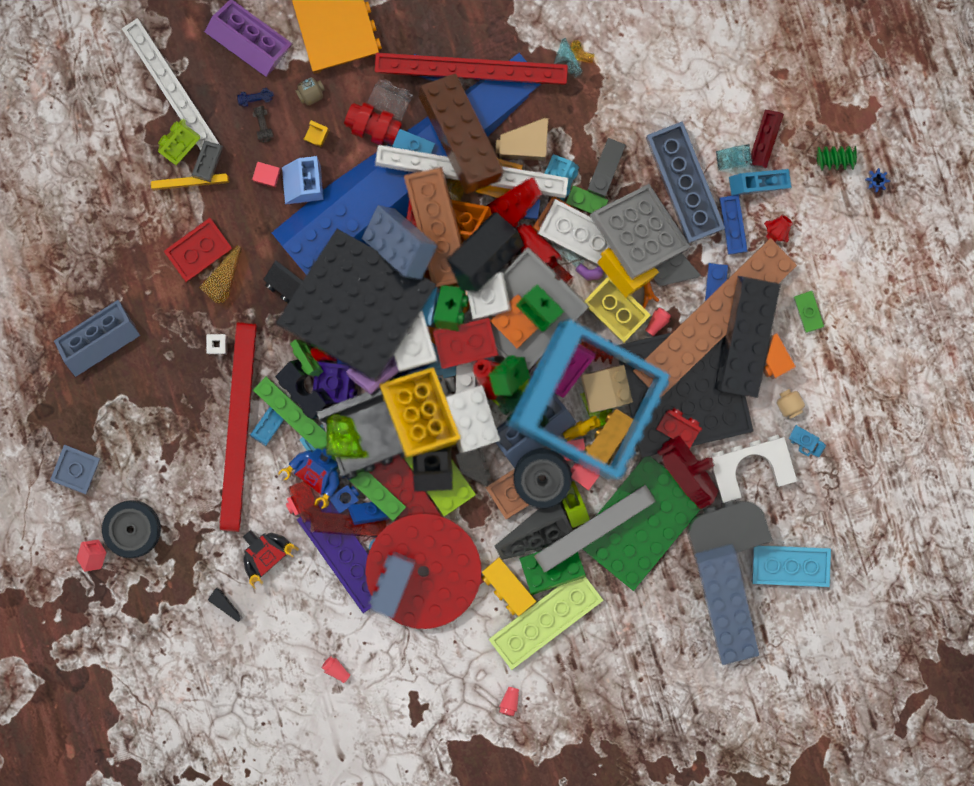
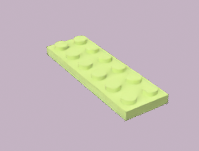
M586 577L556 587L488 640L510 669L513 670L604 600Z

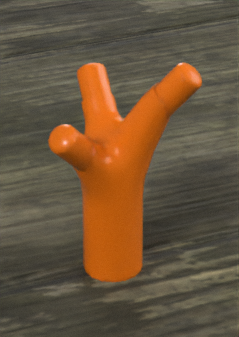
M650 282L643 286L644 303L642 307L644 309L649 300L659 301L652 291Z

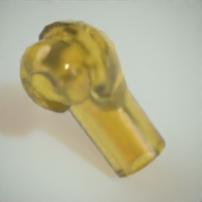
M572 41L570 51L574 58L578 61L593 63L594 54L584 52L580 41Z

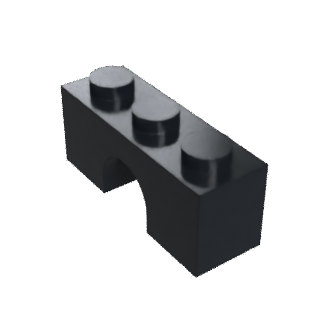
M299 359L289 361L275 376L279 381V385L288 391L291 399L299 404L303 409V413L308 418H319L317 412L329 408L334 401L323 388L315 389L311 393L307 392L304 387V381L308 374L303 371L302 363Z

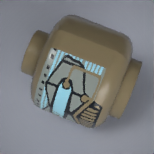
M310 77L297 85L298 89L295 91L302 104L305 103L310 106L323 99L322 92L325 89L320 80L316 81L315 78Z

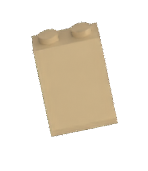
M548 118L502 134L500 140L496 141V153H500L499 158L545 161Z

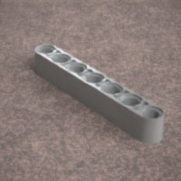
M644 485L537 553L534 557L542 570L546 572L650 506L656 500L648 487Z

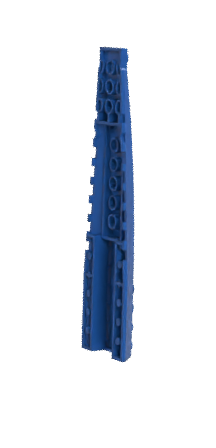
M520 53L509 60L527 62ZM479 80L466 89L465 93L488 137L541 84ZM426 117L406 131L435 143L431 154L448 157L429 117ZM376 152L323 190L324 200L308 202L276 228L272 234L307 275L336 229L369 246L362 237L378 205L395 208L406 217L409 194L404 176L413 172L375 166Z

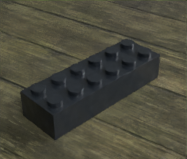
M738 276L715 389L758 398L781 284Z

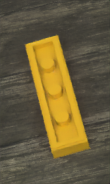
M227 174L213 175L211 182L193 177L156 180L151 182V189L162 190L229 183V176Z

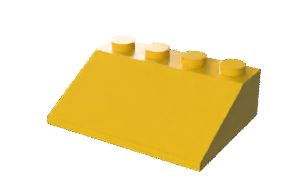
M434 367L379 385L406 457L440 450L457 444L461 439Z

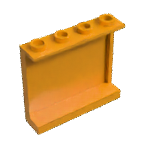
M292 0L313 74L319 73L323 69L379 53L378 50L382 49L379 38L375 39L373 32L377 31L374 20H369L368 13H371L368 1Z

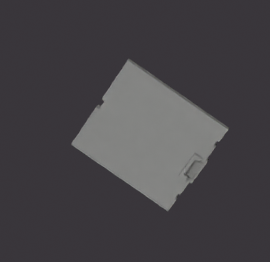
M530 247L503 273L509 302L517 294L523 297L538 284L560 306L564 313L543 333L537 329L518 349L492 324L491 320L496 315L485 317L490 320L498 355H502L504 358L510 355L525 357L528 371L542 357L559 322L566 320L575 322L590 307L562 279L558 280L555 277L556 273ZM470 308L464 317L468 323L477 321L473 319Z

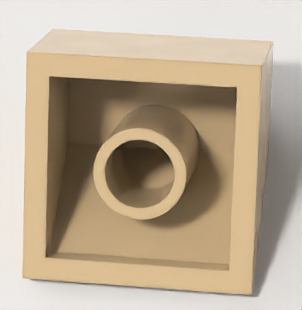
M624 365L611 366L580 375L589 413L633 402Z

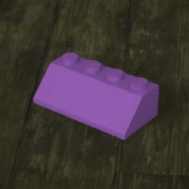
M229 0L212 16L205 30V33L266 77L275 69L292 45L290 41L233 0Z

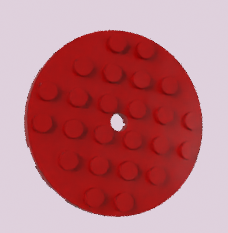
M430 513L407 515L385 527L373 542L366 562V581L371 597L374 591L378 592L379 587L376 585L380 574H385L387 570L383 567L388 555L392 556L393 552L415 560L393 618H390L393 621L416 629L440 627L461 616L475 599L481 581L479 553L469 534L454 521ZM419 567H428L429 574L427 576H420L418 573Z

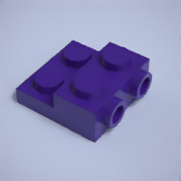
M318 362L323 373L319 376H314L313 390L323 388L332 400L337 403L357 396L355 382L346 373L351 367L344 364Z

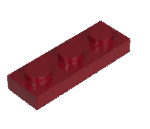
M765 109L748 161L749 165L767 169L784 116L783 113Z

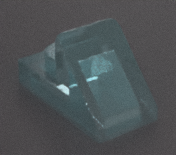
M566 38L561 41L554 64H561L567 61L568 63L565 65H568L567 70L569 74H574L576 78L582 75L583 71Z
M750 144L716 151L718 170L745 167L747 164H752Z

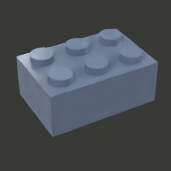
M393 552L392 556L388 555L383 567L387 570L385 574H380L376 585L379 587L378 592H373L369 602L372 605V611L393 618L413 569L414 559Z

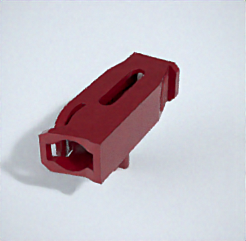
M679 435L664 442L663 447L657 453L663 456V463L684 493L697 505L698 509L711 505L719 492L706 470L715 466L713 458L707 457L698 461Z

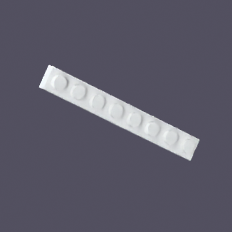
M137 18L121 28L179 118H184L186 120L185 124L200 135V139L196 143L201 150L204 140L219 144L139 19Z

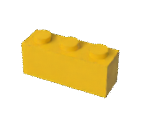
M500 557L482 571L483 576L481 578L488 586L490 584L493 585L496 589L494 591L495 595L500 601L504 599L508 603L506 608L512 615L517 614L520 616L536 602Z

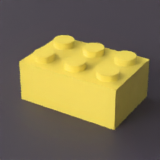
M609 277L585 300L590 306L588 310L622 343L651 316L631 295L625 298Z

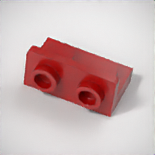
M675 408L672 410L668 409L656 430L671 439L679 435L690 449L698 433L702 430L699 427L700 423L692 418L689 420L682 417L683 413Z

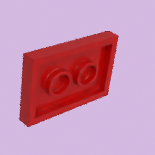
M208 218L164 250V253L187 283L233 248L212 219Z
M489 318L461 324L459 331L447 329L433 331L442 369L498 355Z

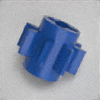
M880 168L876 170L875 174L869 171L871 177L865 179L870 184L867 189L875 188V193L878 192L879 188L885 190L884 184L890 182L885 177L887 172L880 173ZM877 176L879 180H882L878 185L873 181Z

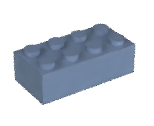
M380 205L377 206L362 237L369 246L378 251L403 276L417 279L422 278L437 247L431 239L395 208Z

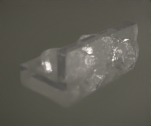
M379 79L367 103L375 106V109L379 111L385 110L395 114L394 118L401 121L413 95L404 88L393 86L388 80Z

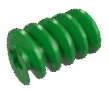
M824 146L822 152L820 147H817V165L820 166L821 171L824 170L825 165H827L829 171H831L833 165H835L836 170H839L840 165L843 166L844 170L847 169L848 165L854 170L857 163L856 146H854L853 151L850 146H847L845 151L843 146H839L838 151L835 146H832L830 152L827 146Z

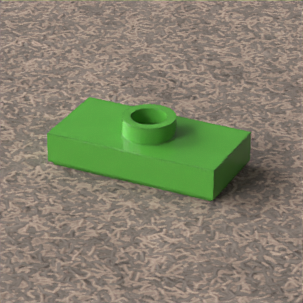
M813 291L794 296L805 333L824 327Z

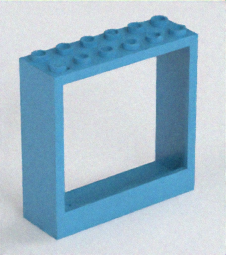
M571 320L559 322L507 426L607 480L619 479L626 472L627 467L625 465L627 461L631 460L635 453L634 447L636 443H639L644 435L642 431L645 425L647 426L652 419L651 413L653 409L660 403L661 398L659 396L662 390L664 391L667 388L670 375ZM580 339L653 378L611 466L536 427Z

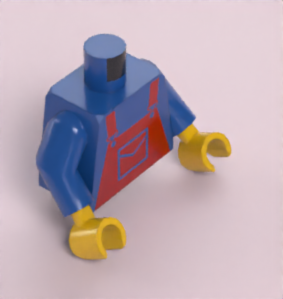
M317 448L313 452L310 450L301 452L289 463L287 468H283L278 472V475H280L283 471H286L287 477L284 480H287L291 477L292 471L295 470L294 474L323 495V497L315 500V505H319L320 501L323 500L324 505L321 509L329 506L328 498L332 497L339 486L338 464L332 459L333 452L327 448L323 450Z

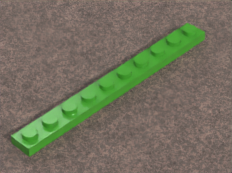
M265 377L253 389L260 398L315 449L323 450L327 448L332 451L326 432L315 421L308 418L303 413V410L271 380ZM360 472L356 478L349 480L392 521L406 508L369 472Z

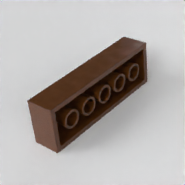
M456 73L421 85L418 97L465 193L467 194L500 182L504 170Z

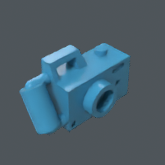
M795 425L788 437L791 443L799 445L798 451L808 457L810 454L820 457L826 447L819 440L820 438ZM802 448L809 450V453L803 452Z

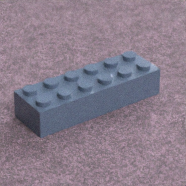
M683 121L647 135V143L688 244L723 231L725 226Z
M730 544L696 553L695 559L718 656L722 665L760 656L738 559L733 545Z

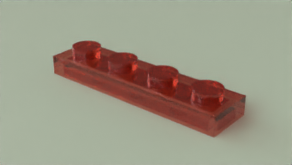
M315 511L311 513L310 532L376 538L386 527V520L354 525L351 515Z

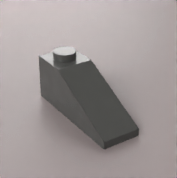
M610 138L607 139L588 187V192L605 198L626 144Z

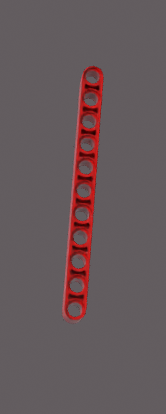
M237 322L220 531H240L257 324Z

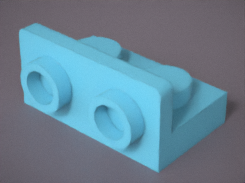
M553 154L544 174L568 178L566 196H568L571 189L570 186L578 175L579 166L573 161Z

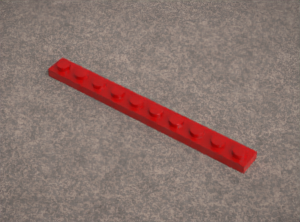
M376 53L375 73L447 77L456 73L460 79L555 85L567 84L568 65L388 53Z

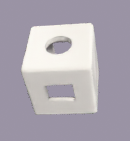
M207 334L206 353L227 354V335ZM214 341H220V347H214Z

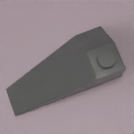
M560 503L552 507L539 508L498 542L495 548L501 560L521 556L526 551L534 549L538 552L542 551V547L550 546L566 536L573 529Z

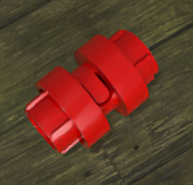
M366 102L362 106L355 103L351 104L344 125L352 129V135L363 138L365 134L372 136V143L382 146L385 142L393 145L398 131L402 127V123L394 119L395 114L385 110L382 111L381 115L374 112L375 106Z

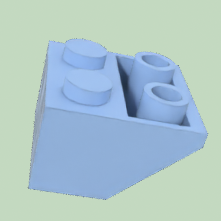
M317 156L298 158L282 167L285 204L324 200L321 166Z

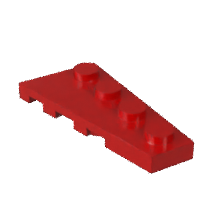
M531 177L486 206L490 207L492 214L494 212L498 213L516 228L518 222L525 217L527 210L532 208L542 195V192L534 177Z

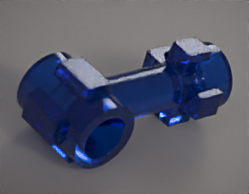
M263 88L260 93L246 95V92H241V94L237 95L239 106L243 105V107H246L248 102L260 100L270 103L274 97V92L268 88Z

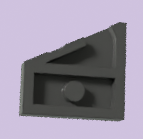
M681 253L655 267L659 273L653 280L661 287L698 278L700 274Z

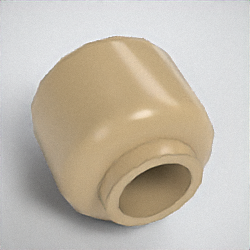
M788 389L779 394L781 398L776 403L784 417L789 416L791 419L803 413L802 409L805 407V403L798 391L791 392Z

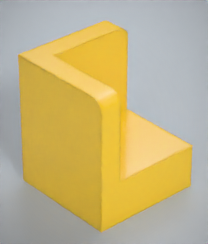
M311 120L304 140L322 148L330 130L328 127Z

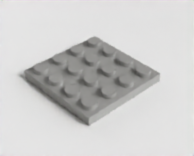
M650 184L590 214L591 219L631 280L690 248L687 240Z

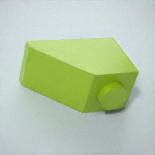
M571 481L570 490L562 500L572 528L588 522L590 518L575 481Z

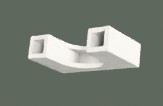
M778 434L768 437V441L764 443L757 440L750 442V447L742 448V445L731 448L732 452L724 454L723 450L712 453L713 463L715 464L712 471L722 503L741 498L736 480V468L738 463L748 455H759L769 462L777 487L797 482L784 437L779 438Z

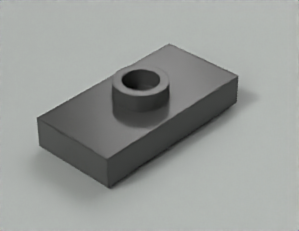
M204 140L192 173L193 178L211 182L223 150L222 145Z

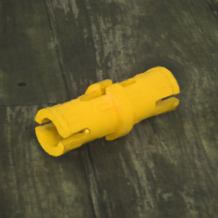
M592 416L585 421H579L575 426L564 431L563 436L567 441H572L579 436H585L588 434L587 432L600 427V420L597 416Z

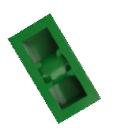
M538 284L516 304L542 333L564 313L560 306Z
M441 285L433 319L436 328L459 331L460 324L464 323V307L468 305V296H466L465 290H461L460 287Z
M510 355L489 374L495 395H512L530 378L525 357Z

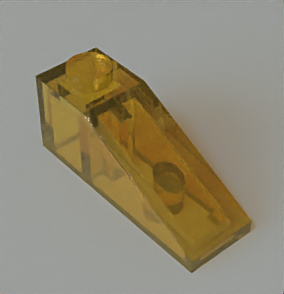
M239 245L231 251L199 287L217 304L225 302L230 296L228 292L231 290L242 251Z

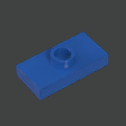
M373 502L354 504L348 508L354 525L389 520V517Z

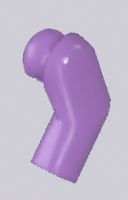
M582 263L575 269L587 281L600 280L605 273L600 266L589 270Z

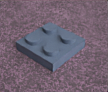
M64 445L50 481L87 494L101 458Z

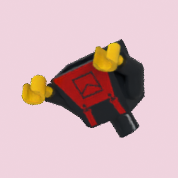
M252 530L247 532L243 539L250 546L244 550L243 562L250 585L254 589H256L254 586L255 582L259 581L262 585L263 581L260 577L266 574L287 554L294 557L291 554L292 549L298 551L299 548L291 544L282 535L271 532L268 534L264 533L258 538Z

